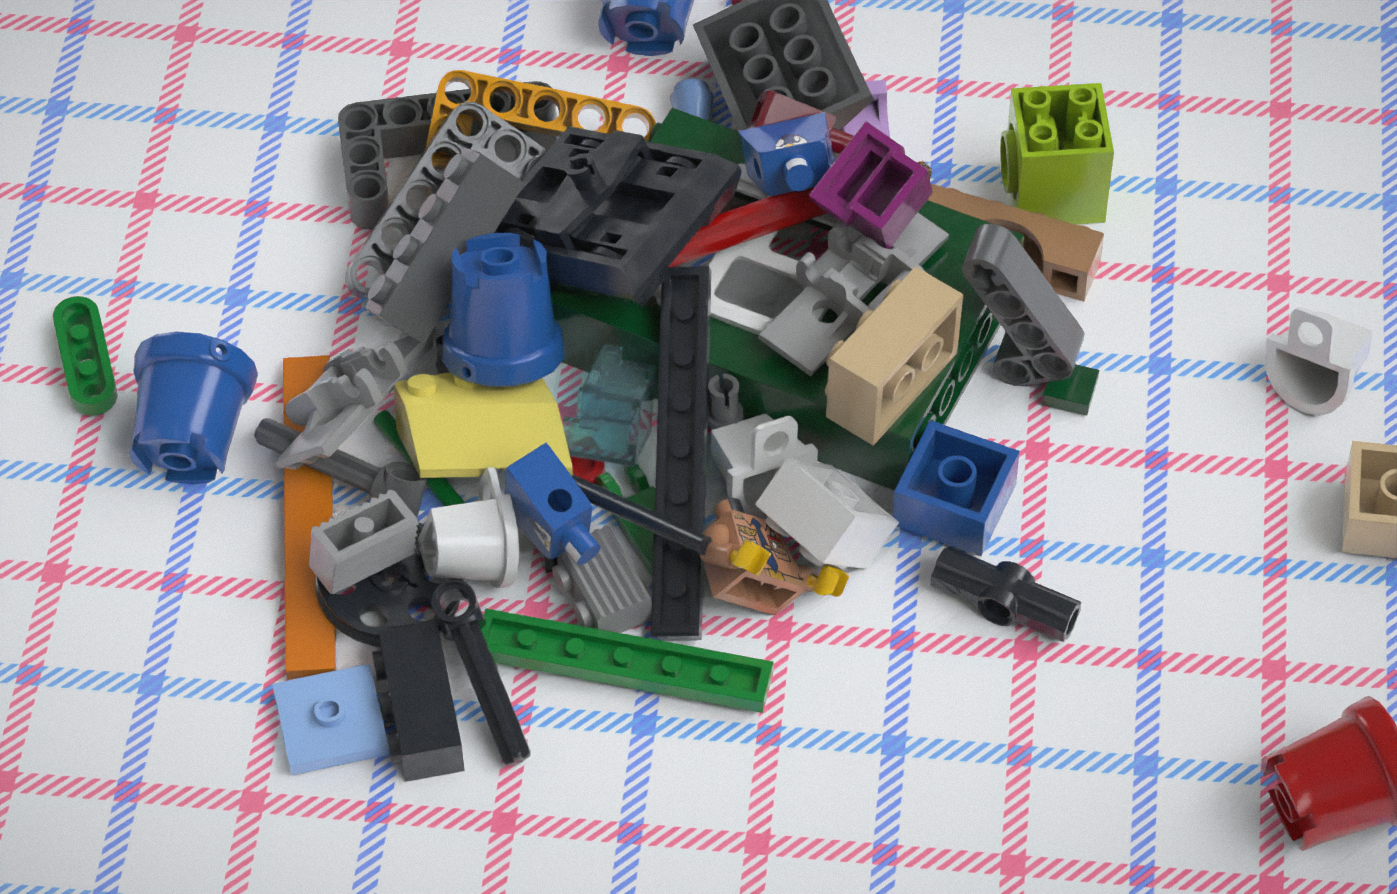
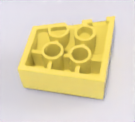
M449 372L432 376L418 374L410 377L408 380L398 381L393 386L396 429L420 478L480 477L488 467L506 470V467L546 442L570 475L573 476V467L558 404L543 378L517 386L488 387L466 382Z

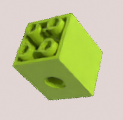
M1102 83L1011 88L1007 130L1001 133L1000 164L1004 191L1010 194L1012 207L1033 213H1041L1047 217L1071 224L1105 223L1114 148Z

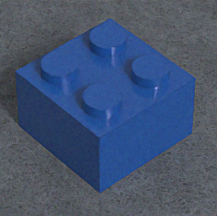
M930 420L894 491L892 517L899 522L896 527L982 557L1017 484L1020 451Z

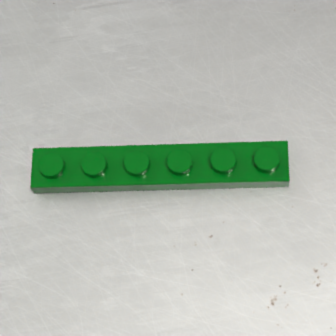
M485 608L484 617L486 625L481 630L494 662L497 664L754 712H764L774 672V661Z

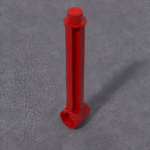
M815 187L804 191H793L770 196L718 214L709 226H701L669 267L681 265L827 214V212L810 201L809 194Z

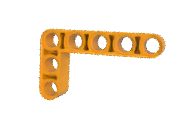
M452 70L446 73L439 82L426 147L445 118L460 105L450 102L445 95L446 88L454 82H461L469 88L471 95L466 102H475L484 106L517 129L560 137L568 126L584 129L578 121V115L586 109L597 111L603 119V125L598 130H595L597 132L612 134L615 130L623 131L622 124L627 119L637 118L641 120L647 130V134L644 137L645 141L649 140L656 121L647 109L640 106L465 70ZM498 91H505L513 97L515 106L506 113H499L491 107L489 103L490 97ZM542 100H549L557 106L559 116L551 122L541 121L534 113V106ZM467 114L458 115L456 126L463 135L470 136L473 120L475 119ZM444 152L433 153L431 158L433 168L445 171L451 157Z

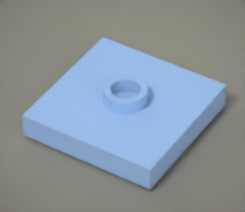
M370 664L273 683L291 775L390 755Z

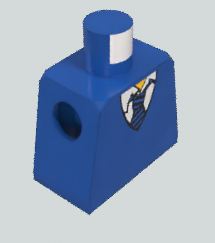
M825 112L739 131L747 175L767 196L804 191L815 187L834 162Z
M547 442L506 467L504 494H510L517 526L545 557L554 559L567 551L577 565H583L594 558L600 551L601 546L589 533L593 507Z

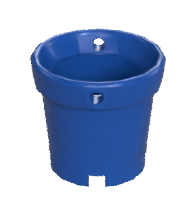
M601 0L598 19L599 32L612 45H614L615 36L620 40L626 41V52L644 56L666 55L673 52L676 41L679 40L680 45L683 43L687 23L695 0Z
M490 233L466 240L467 252L460 256L456 247L452 252L451 260L452 292L450 323L444 329L441 358L449 372L466 382L488 387L522 385L535 382L553 373L564 360L565 345L562 328L554 319L547 270V251L534 239L533 250L520 246V235L513 233Z
M175 331L155 334L143 340L134 355L133 373L138 390L133 438L129 453L131 460L140 470L151 475L153 464L167 469L165 480L169 482L193 485L212 482L216 479L217 469L221 474L225 470L228 451L242 406L248 402L254 391L258 378L255 362L235 345L223 339L201 333ZM216 348L221 350L222 355L216 352Z

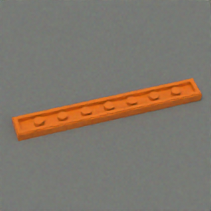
M330 355L283 358V425L299 432L305 429L306 425H297L288 418L285 407L292 398L308 390L324 373V366L330 360ZM304 464L296 470L284 468L285 669L287 681L336 671V627L326 618L318 603L315 589L316 575L309 567L313 526L320 527L321 522L329 523V519L334 518L333 477Z

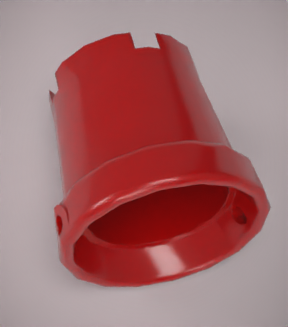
M1366 696L1344 709L1341 718L1261 759L1263 777L1276 772L1279 784H1276L1273 789L1268 790L1277 815L1292 841L1302 838L1300 850L1305 851L1319 844L1386 823L1397 827V725L1381 702L1375 698Z

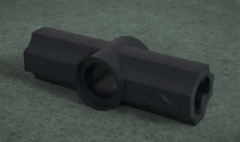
M950 546L947 549L943 548L936 560L930 579V586L975 604L980 615L993 624L1010 626L1017 622L1062 642L1065 639L1068 640L1081 611V601L1036 583L1031 572L1018 563L1002 561L996 566Z

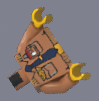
M737 498L725 499L714 507L713 511L717 521L702 532V534L711 537L712 542L708 545L705 555H700L701 560L704 562L713 598L776 615L805 591H814L822 596L832 595L839 597L842 595L849 579L848 573L825 564L822 566L819 574L814 568L796 564L782 535L769 527L766 520L745 514L741 501Z

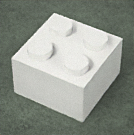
M786 458L755 503L768 516L766 523L769 527L782 536H792L802 545L799 549L800 553L806 559L821 567L825 564H832L841 569H846L847 566L867 569L899 524L895 518L832 465Z

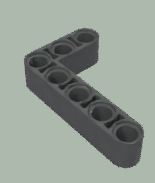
M542 81L524 82L552 88L549 84ZM469 89L446 91L445 95L450 102L461 104L470 98L471 92ZM498 91L489 99L491 107L499 113H506L515 106L513 97L505 91ZM437 93L355 102L343 107L339 112L338 125L349 212L352 222L357 227L373 230L389 205L384 159L422 155L426 149ZM542 100L534 106V113L539 120L551 122L557 118V108L553 102ZM473 120L470 136L476 135L478 131L476 120ZM518 129L521 132H528L527 130Z
M465 102L458 105L445 118L348 266L345 273V284L348 290L358 298L369 299L368 292L370 288L363 287L358 282V267L370 265L377 270L379 276L385 275L395 259L393 258L394 250L387 248L382 241L383 229L386 227L397 228L403 237L411 234L420 218L418 217L419 212L412 210L407 203L408 191L412 189L421 190L428 198L430 195L436 194L444 182V174L437 172L433 168L431 160L433 153L444 152L452 159L455 155L461 154L464 148L480 153L522 181L548 150L484 106L475 102ZM467 114L476 120L478 126L476 135L466 136L458 130L456 126L458 115ZM497 140L509 141L514 146L515 158L512 162L502 161L496 156L494 145Z

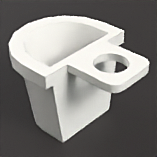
M1296 307L1290 315L1289 329L1280 335L1272 333L1266 340V374L1273 389L1287 404L1302 413L1317 416L1333 413L1350 396L1354 385V377L1368 358L1373 330L1320 310L1316 312L1305 307Z
M762 414L740 421L737 424L733 423L711 430V453L713 460L727 483L728 498L739 499L745 514L764 520L767 519L768 516L755 503L786 458L817 463L818 450L812 443L804 445L797 439L798 424L791 416L773 420L767 414Z
M488 467L485 469L478 485L480 501L431 508L418 538L424 566L429 576L489 580L491 585L496 588L510 587L515 582L519 562V538L510 494L501 493L496 469Z

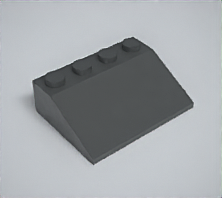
M743 0L692 24L738 131L748 129L762 92L767 90L774 91L836 116L833 128L838 130L846 126L874 100L828 0Z
M464 148L461 154L455 155L446 166L444 182L437 193L430 195L422 204L418 214L420 220L412 233L405 235L397 244L393 253L395 260L386 274L380 275L371 285L368 292L369 301L364 307L375 317L422 344H425L451 302L452 252L457 247L460 256L467 252L466 240L494 233L525 184L480 153Z

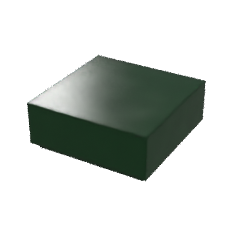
M1075 364L1073 373L1069 378L1047 382L1043 393L1042 405L1088 416L1100 370Z

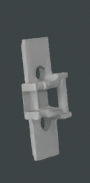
M917 213L892 247L886 249L863 234L851 243L846 236L847 226L839 221L829 231V249L817 261L812 253L807 252L796 265L797 282L806 289L759 334L758 339L809 376H812L827 361V357L834 345L840 340L845 342L855 332L856 326L863 314L870 309L874 311L883 302L887 290L895 280H903L915 266L924 271L921 266L948 240L949 234ZM879 282L888 284L868 306L861 301ZM819 308H828L833 310L838 318L833 323H823L814 317L813 311Z
M433 329L425 344L407 336L394 342L388 341L379 350L377 355L374 349L366 350L363 346L354 351L348 349L330 359L324 366V373L308 390L292 398L285 407L286 414L293 423L300 426L306 425V427L274 462L278 469L288 468L296 470L303 463L312 464L319 457H330L394 389L393 386L398 381H402L433 348V337L437 334L436 329Z

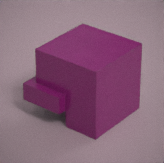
M865 121L811 191L809 198L811 202L847 227H853L867 238L870 237L879 246L890 249L932 195L933 191L928 170L905 155V149L902 145Z

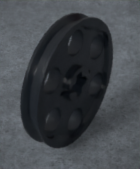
M419 523L416 525L418 530L416 531L417 536L415 538L417 542L415 543L418 547L414 550L415 554L353 584L355 590L350 594H330L316 576L315 589L318 603L326 618L340 632L363 644L381 647L379 631L432 621L438 622L436 615L428 621H419L411 617L408 612L412 607L418 605L427 606L433 610L432 595L435 589L442 584L430 582L424 576L426 569L418 541L424 524ZM388 577L396 579L391 584V587L382 584ZM450 578V579H449V580H461V581H463V579H457V578ZM460 600L450 603L445 610V614L454 617ZM375 611L383 614L387 622L379 627H371L364 624L360 617L366 612Z

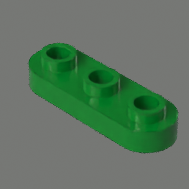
M84 296L66 298L55 307L53 322L71 403L82 414L99 415L110 410L118 397L97 304L90 298Z

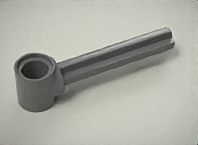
M264 418L256 428L254 437L259 445L282 454L301 432L270 418ZM339 449L328 458L319 457L312 464L303 463L308 467L370 494V500L371 497L378 499L380 493L387 494L388 489L394 490L415 517L418 518L428 478H420L414 464L396 461L379 468Z

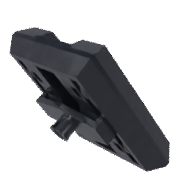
M568 126L522 180L525 183L494 233L520 235V246L528 247L532 250L533 239L540 242L547 251V270L551 287L643 307L669 276V265L700 227L709 226L735 195L742 170L739 165L718 155L648 142L640 134L615 130L612 134Z

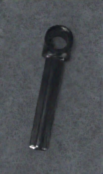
M445 581L435 589L431 601L444 638L448 641H454L503 763L507 766L520 764L531 756V750L481 630L486 625V620L475 592L464 581ZM462 600L469 603L467 610L462 615L453 617L445 614L447 606L454 601Z

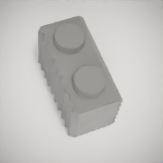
M388 489L387 494L380 493L378 499L371 497L370 503L363 501L362 507L355 506L353 511L346 509L345 515L338 514L337 519L330 518L329 523L321 522L320 527L313 526L309 567L329 593L335 594L415 554L414 548H416L415 542H417L415 537L418 530L416 525L419 524L417 518L394 490Z
M604 525L601 530L595 529L590 533L601 546V549L587 563L577 565L567 551L557 556L558 565L552 568L554 578L561 592L565 594L570 591L575 599L573 609L580 626L622 633L651 621V597L610 526Z

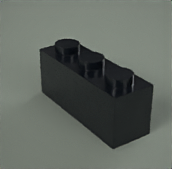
M432 621L379 631L381 650L372 652L377 681L387 680L388 692L379 694L384 722L394 721L396 733L387 735L392 764L402 763L405 782L465 771L462 743L438 622Z

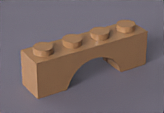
M931 184L933 193L928 198L929 201L1023 234L1024 250L1055 292L1059 295L1085 302L1101 263L1104 241L1103 232L1090 229L1087 226L1075 225L1050 218L1041 213H1033L1008 206L999 201L987 200L966 194L957 189Z

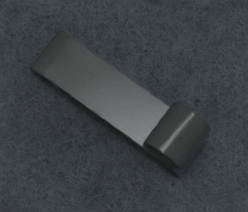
M996 224L979 226L974 233L964 260L962 273L1005 330L993 364L995 376L1004 383L1013 386H1027L1069 378L1073 373L1084 341L1085 333L1083 328L1016 237L1008 229Z

